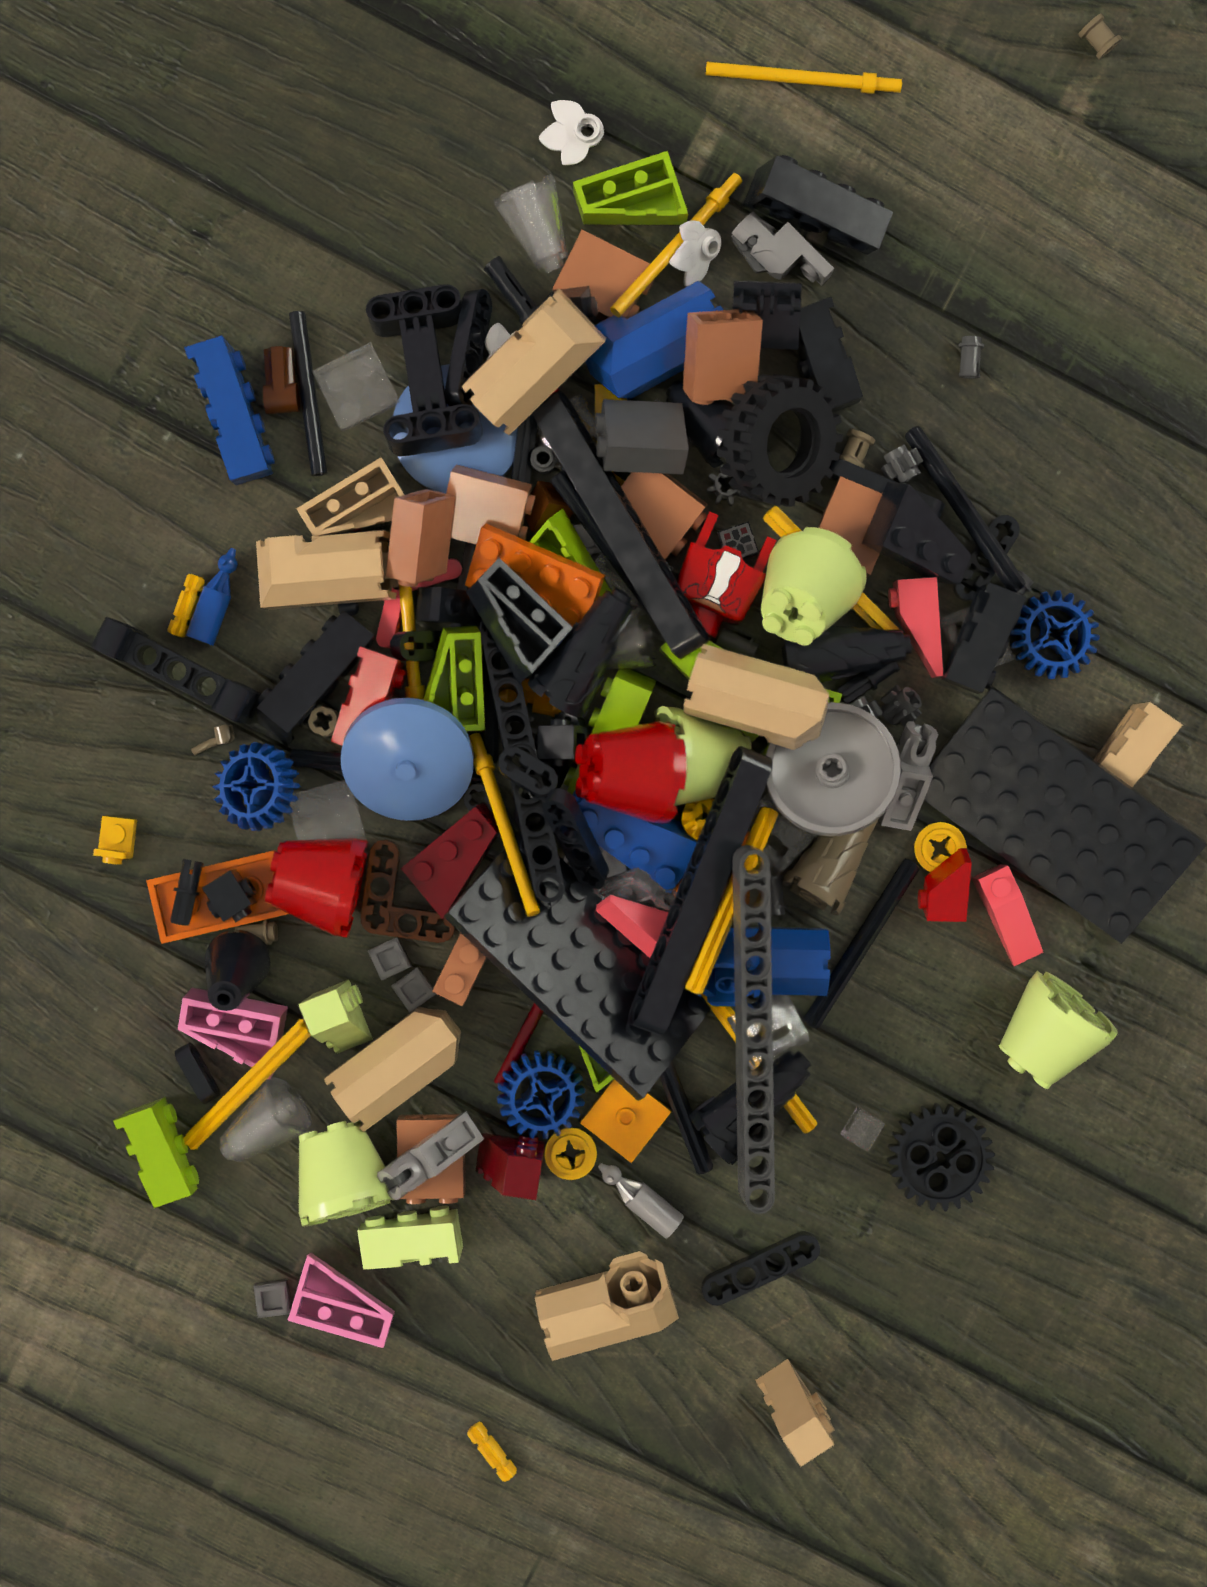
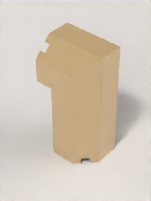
M560 289L555 291L554 295L550 296L522 324L523 327L519 331L516 330L462 385L465 393L471 388L474 395L470 400L497 428L502 424L506 425L504 432L508 435L526 420L606 340V337Z
M385 530L311 536L312 542H305L303 536L298 535L271 537L264 539V541H256L260 608L272 610L396 599L397 593L391 592V590L399 586L398 580L386 577L389 551L387 541H390V533Z
M702 645V653L697 655L687 690L693 693L690 700L685 699L683 706L685 714L764 736L768 743L792 750L820 736L827 713L829 693L815 675L710 645Z
M417 1007L397 1022L396 1025L327 1075L324 1080L327 1085L333 1082L335 1088L330 1092L334 1100L350 1121L354 1124L359 1120L363 1122L359 1128L365 1132L455 1064L458 1058L461 1030L446 1010Z
M638 1251L614 1258L609 1265V1271L536 1290L535 1302L541 1330H544L546 1336L544 1341L551 1360H558L660 1332L679 1319L663 1263L656 1259L654 1262L648 1259L646 1254Z

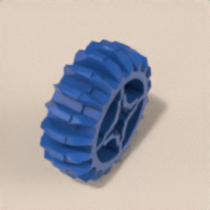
M1058 590L1053 593L1052 599L1047 591L1040 594V601L1035 596L1029 598L1028 601L1031 608L1023 605L1021 614L1024 618L1019 616L1016 625L1020 626V629H1012L1010 632L1011 636L1019 637V641L1010 644L1011 648L1021 647L1022 652L1015 656L1016 660L1027 657L1028 661L1024 664L1025 670H1030L1034 665H1037L1035 669V676L1037 677L1042 676L1045 670L1047 671L1048 679H1055L1057 671L1061 678L1069 676V669L1074 674L1081 671L1079 663L1083 665L1090 663V659L1085 652L1094 654L1097 651L1095 646L1090 645V641L1093 642L1100 639L1099 635L1091 634V629L1097 628L1099 623H1089L1087 619L1094 614V611L1088 610L1083 613L1081 609L1085 606L1084 600H1080L1073 605L1074 594H1067L1063 600L1062 593ZM1045 609L1061 610L1068 614L1071 619L1060 623L1053 615L1049 616ZM1037 616L1040 634L1035 641L1031 642V625ZM1066 627L1065 630L1060 632V637H1056L1060 639L1059 641L1050 640L1043 643L1044 640L1049 638L1048 634L1053 633L1049 629L1053 631ZM1077 628L1078 643L1072 653L1069 636ZM1049 647L1053 649L1056 655L1060 654L1064 661H1050L1040 656L1037 652Z
M253 742L251 745H239V751H229L230 761H220L224 770L223 772L218 771L214 773L220 778V784L212 787L220 791V794L214 800L217 803L223 804L219 812L223 815H228L227 821L232 824H238V827L241 829L260 831L263 828H274V822H285L283 813L290 814L293 812L289 804L291 801L296 802L299 800L293 795L294 789L297 790L301 787L299 783L293 782V779L299 773L297 770L291 769L294 761L290 758H285L286 753L283 750L275 749L274 745L265 743L262 745V743ZM266 764L273 773L274 781L270 778L269 769H266ZM260 784H264V785H265V786H258L257 788H254V789H248L249 787H256V785H260ZM240 793H242L244 797V804L242 803Z
M535 1050L533 1054L534 1060L529 1061L528 1056L522 1054V1065L519 1066L513 1060L510 1065L514 1072L503 1071L502 1076L508 1082L498 1083V1090L503 1092V1094L497 1096V1102L504 1105L500 1109V1113L502 1116H509L506 1121L508 1126L511 1127L518 1124L516 1129L518 1134H523L529 1128V1137L532 1139L536 1137L537 1131H541L543 1139H547L549 1136L548 1130L553 1129L556 1136H559L561 1134L559 1128L561 1124L568 1129L572 1127L568 1118L569 1116L577 1119L580 1117L579 1111L574 1107L584 1106V1100L578 1096L586 1091L584 1086L577 1085L583 1078L580 1073L573 1074L576 1069L573 1063L565 1065L566 1058L563 1055L558 1056L554 1061L552 1051H547L545 1059H542L539 1050ZM537 1072H552L562 1079L558 1081L556 1079L542 1080ZM528 1076L530 1082L528 1089L520 1094V1098L515 1100L519 1084ZM535 1083H538L540 1089L546 1094L547 1106H544L542 1100L537 1096ZM567 1090L564 1103L554 1113L553 1102L556 1098L562 1096L563 1091ZM539 1109L544 1113L545 1117H531L521 1112V1110Z

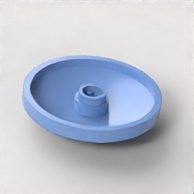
M447 364V365H442V366H441L442 376H443V382H444V389H445V384H446V379H447L449 364ZM409 385L400 396L393 416L413 413ZM473 404L472 406L479 413L483 429L482 437L476 444L423 454L398 456L409 475L419 484L429 490L446 493L451 471L456 464L505 477L513 466L517 428L510 435L504 432L505 424L497 428ZM464 422L459 427L466 429L471 427L473 423ZM432 427L426 433L435 434L441 428ZM398 433L394 436V439H403L407 436V433Z
M396 698L369 707L350 725L341 751L343 777L353 795L372 811L397 820H423L447 811L464 795L473 774V746L463 725L444 708L421 699Z

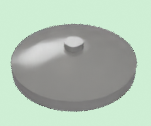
M828 703L826 717L818 738L804 743L803 746L795 750L771 743L767 750L766 756L770 757L773 762L767 781V788L774 804L791 823L813 834L843 836L867 828L886 812L898 789L901 765L899 752L892 735L875 716L853 705Z

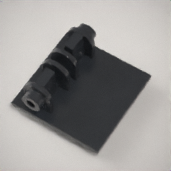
M734 281L733 310H739L740 314H743V310H753L763 320L761 348L798 349L802 283Z

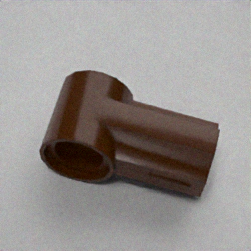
M274 346L264 349L266 385H263V403L266 414L300 412V393L298 384L295 383L292 347Z

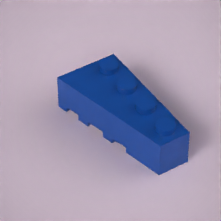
M223 335L184 347L187 358L191 359L198 366L199 372L194 375V378L204 399L208 398L210 404L206 405L205 410L213 429L219 432V435L216 436V441L230 481L235 485L272 475L271 464H275L274 455L270 445L264 446L261 433L266 432L260 413L254 414L251 402L256 401L250 382H244L241 371L246 370V366L240 350L235 352Z
M574 791L572 795L577 800L598 846L667 896L683 878L697 840L690 837L680 822L675 819L668 823L647 822L587 802L584 798H578L576 791Z

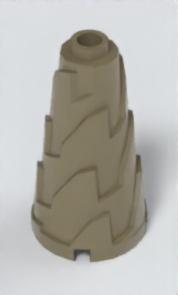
M877 821L865 829L848 835H819L812 846L803 853L792 870H788L782 884L788 887L793 882L794 884L790 889L792 893L823 911L827 905L833 906L830 914L838 916L846 905L845 900Z

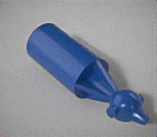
M230 548L225 555L219 558L218 568L220 571L205 587L203 586L186 636L214 646L231 600L229 574L233 573L238 566L235 558L236 549Z

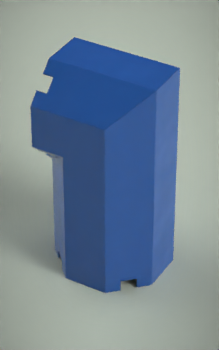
M697 281L628 319L624 316L616 317L615 315L594 325L606 337V340L586 360L590 375L618 398L636 397L684 370L688 313L723 311L721 305L714 308L710 300L715 298V295L710 288Z
M732 927L729 930L703 992L707 996V1002L713 1006H735L734 928ZM747 927L745 930L746 937L756 935L759 927ZM771 927L772 995L827 996L830 981V969H828V960H830L829 930L826 928ZM752 956L748 959L746 970L750 971L757 968L760 961L759 956ZM752 990L747 997L754 993V998L760 995V990Z

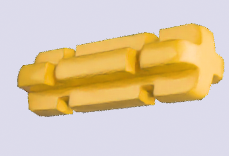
M194 574L187 575L183 585L186 588L184 591L181 590L173 612L175 618L174 620L171 619L167 629L170 634L181 638L186 636L189 627L187 622L192 619L199 600L198 592H202L205 580L202 577Z
M482 1422L475 1423L469 1428L467 1432L468 1437L473 1444H478L477 1449L493 1469L496 1468V1474L503 1482H507L516 1474V1466L510 1459H506V1453L493 1436H488V1430Z

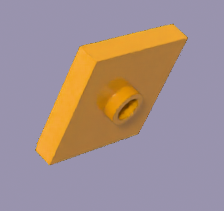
M613 1079L581 1119L580 1124L632 1163L669 1116L671 1110L649 1092L643 1099L637 1101Z

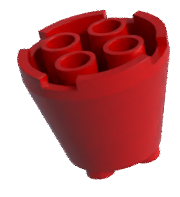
M657 721L588 736L584 744L577 745L575 751V761L580 765L579 778L576 781L575 787L576 796L584 798L587 802L647 822H670L678 812L674 804L679 789L685 790L687 776L684 739H677L675 734L676 724Z
M358 838L287 840L285 843L280 842L277 852L275 851L273 854L270 871L276 873L273 875L272 883L268 884L265 902L271 903L272 906L334 936L348 938L354 919L352 915L355 912L367 860V853L364 852L368 847L369 841Z

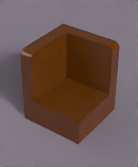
M537 482L531 492V495L536 496L532 514L525 515L531 532L536 533L550 517L561 509L565 511L569 519L573 514L550 482Z

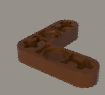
M388 839L374 843L369 852L360 917L363 928L369 933L436 943L448 941L454 935L456 928L446 918H444V925L449 926L450 930L445 931L442 937L437 936L436 930L428 928L425 929L426 935L420 934L423 927L422 915L429 916L427 923L436 924L439 919H442L437 912L393 906L400 849L395 842ZM384 845H388V850L394 852V857L387 859L385 868H392V875L386 872H373L374 866L381 867L382 859L376 856L377 850H382ZM377 877H383L389 882V891L384 896L376 895L372 891V881ZM369 898L375 901H388L387 907L384 905L380 906L379 915L385 917V921L379 923L377 928L372 927V921L367 920V916L372 915L375 911V904L369 905ZM411 914L416 918L417 928L413 932H404L400 928L399 920L402 915Z

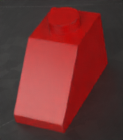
M967 848L958 849L925 876L924 889L918 890V908L923 909L927 921L966 922L972 861Z

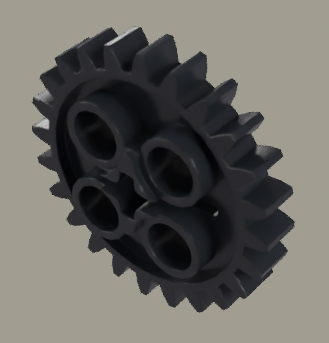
M934 1103L933 1112L929 1113L923 1105L921 1106L922 1116L917 1117L913 1112H909L912 1122L908 1124L900 1120L899 1123L904 1129L903 1132H892L898 1143L888 1144V1148L895 1152L896 1155L888 1157L887 1161L889 1164L897 1165V1167L889 1171L892 1177H901L895 1185L898 1189L907 1187L904 1193L907 1199L916 1195L915 1203L919 1207L927 1200L928 1208L932 1211L935 1209L937 1202L940 1203L944 1211L948 1210L949 1202H953L960 1209L961 1198L964 1197L968 1202L972 1203L973 1200L970 1192L974 1190L982 1194L983 1191L978 1185L979 1182H990L984 1171L994 1170V1166L986 1162V1159L994 1157L995 1153L992 1150L985 1149V1147L993 1142L989 1137L981 1138L987 1129L983 1125L974 1128L978 1120L974 1115L965 1120L966 1110L960 1108L954 1114V1107L948 1104L945 1111L942 1112L940 1105ZM944 1127H951L953 1130L952 1137L945 1142L938 1141L939 1131ZM965 1140L964 1145L956 1147L959 1141ZM915 1146H925L926 1153L921 1159H911L910 1153ZM939 1151L944 1153L946 1160L943 1163L937 1160L936 1153ZM963 1154H969L971 1157L970 1164L963 1169L957 1168V1158ZM926 1167L921 1174L916 1173L919 1168ZM934 1173H943L944 1180L939 1186H929V1179Z

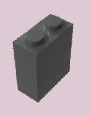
M603 399L602 411L595 415V433H600L597 439V457H603L604 471L663 474L684 473L688 455V442L682 403Z

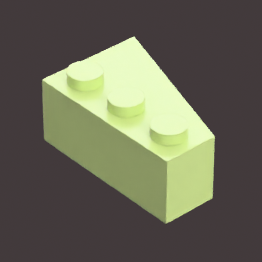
M350 980L316 992L298 1004L310 1035L321 1043L326 1042L329 1049L333 1048L337 1054L373 1040L359 1005L363 1003L360 990L356 984L352 986Z
M438 1206L429 1210L430 1213L417 1215V1211H405L397 1214V1218L385 1220L382 1215L366 1218L365 1223H361L357 1230L363 1270L401 1267L403 1263L420 1261V1265H430L432 1263L431 1259L448 1257L449 1263H459L463 1242L458 1209L449 1210V1206Z

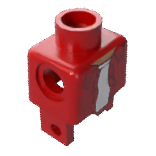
M709 511L696 543L691 542L677 582L700 619L708 636L716 638L723 621L732 625H738L745 618L765 580L766 574L763 573V570L776 540L767 536L753 568L744 562L741 551L726 545L721 549H708L705 546L719 516Z

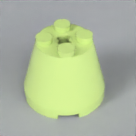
M805 527L803 531L794 532L787 536L783 535L777 541L768 559L761 603L762 625L766 631L775 633L785 640L797 642L803 646L809 645L856 605L866 585L865 566H861L856 555L850 550L852 545L847 540L825 529Z
M661 706L654 711L655 722H672L676 724L675 734L677 739H684L686 748L687 776L685 790L679 789L674 806L715 798L732 754L739 746L751 750L750 738L743 736L739 729L685 714L683 709L677 707Z
M1037 970L1023 992L999 1047L1010 1056L1007 1062L1016 1071L1022 1074L1028 1071L1040 1086L1049 1089L1052 1084L1108 1046L1117 1036L1118 1032L1112 1022L1102 1012L1098 1011L1096 1015L1094 1014L1095 1009L1082 998L1083 995L1058 977L1048 972H1045L1043 975Z
M342 1121L327 1126L328 1131L320 1133L312 1131L298 1136L300 1142L299 1216L302 1227L328 1222L327 1219L334 1220L345 1216H353L390 1204V1200H394L387 1193L389 1191L387 1185L384 1182L381 1183L377 1177L378 1172L385 1165L367 1132H363L359 1128L361 1121H357L355 1124Z

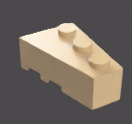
M1151 702L1133 704L1094 760L1133 788L1137 781L1149 771L1153 761L1182 727V724Z
M788 1359L756 1379L758 1387L765 1395L763 1398L768 1406L772 1405L775 1410L771 1416L780 1436L800 1467L835 1445L831 1432L835 1429L830 1422L831 1418L826 1411L827 1407L817 1392L811 1395Z

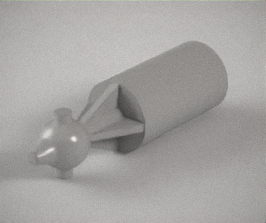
M603 1163L598 1165L604 1182L609 1185H616L625 1206L655 1231L667 1239L677 1229L684 1215L644 1182L641 1183L622 1177L621 1170L617 1166H608Z

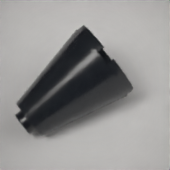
M675 381L666 392L668 396L666 402L683 404L687 435L710 466L716 468L723 465L724 462L720 460L722 457L717 456V449L723 447V438L717 437L718 429H725L727 419L721 417L724 409L732 410L735 404L727 400H716L709 405L697 404L692 402L684 392L683 381Z
M239 930V933L222 932L212 939L206 950L205 969L208 999L211 1005L218 1010L231 1011L237 1008L264 981L269 973L271 962L268 947L258 936L248 931Z

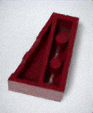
M483 802L480 803L401 868L442 919L458 901L500 834L494 815Z
M481 1133L484 1140L479 1143L475 1171L479 1174L484 1173L483 1178L486 1181H491L492 1178L491 1186L503 1196L536 1200L545 1142L539 1141L538 1136L532 1139L529 1137V1134H521L519 1138Z

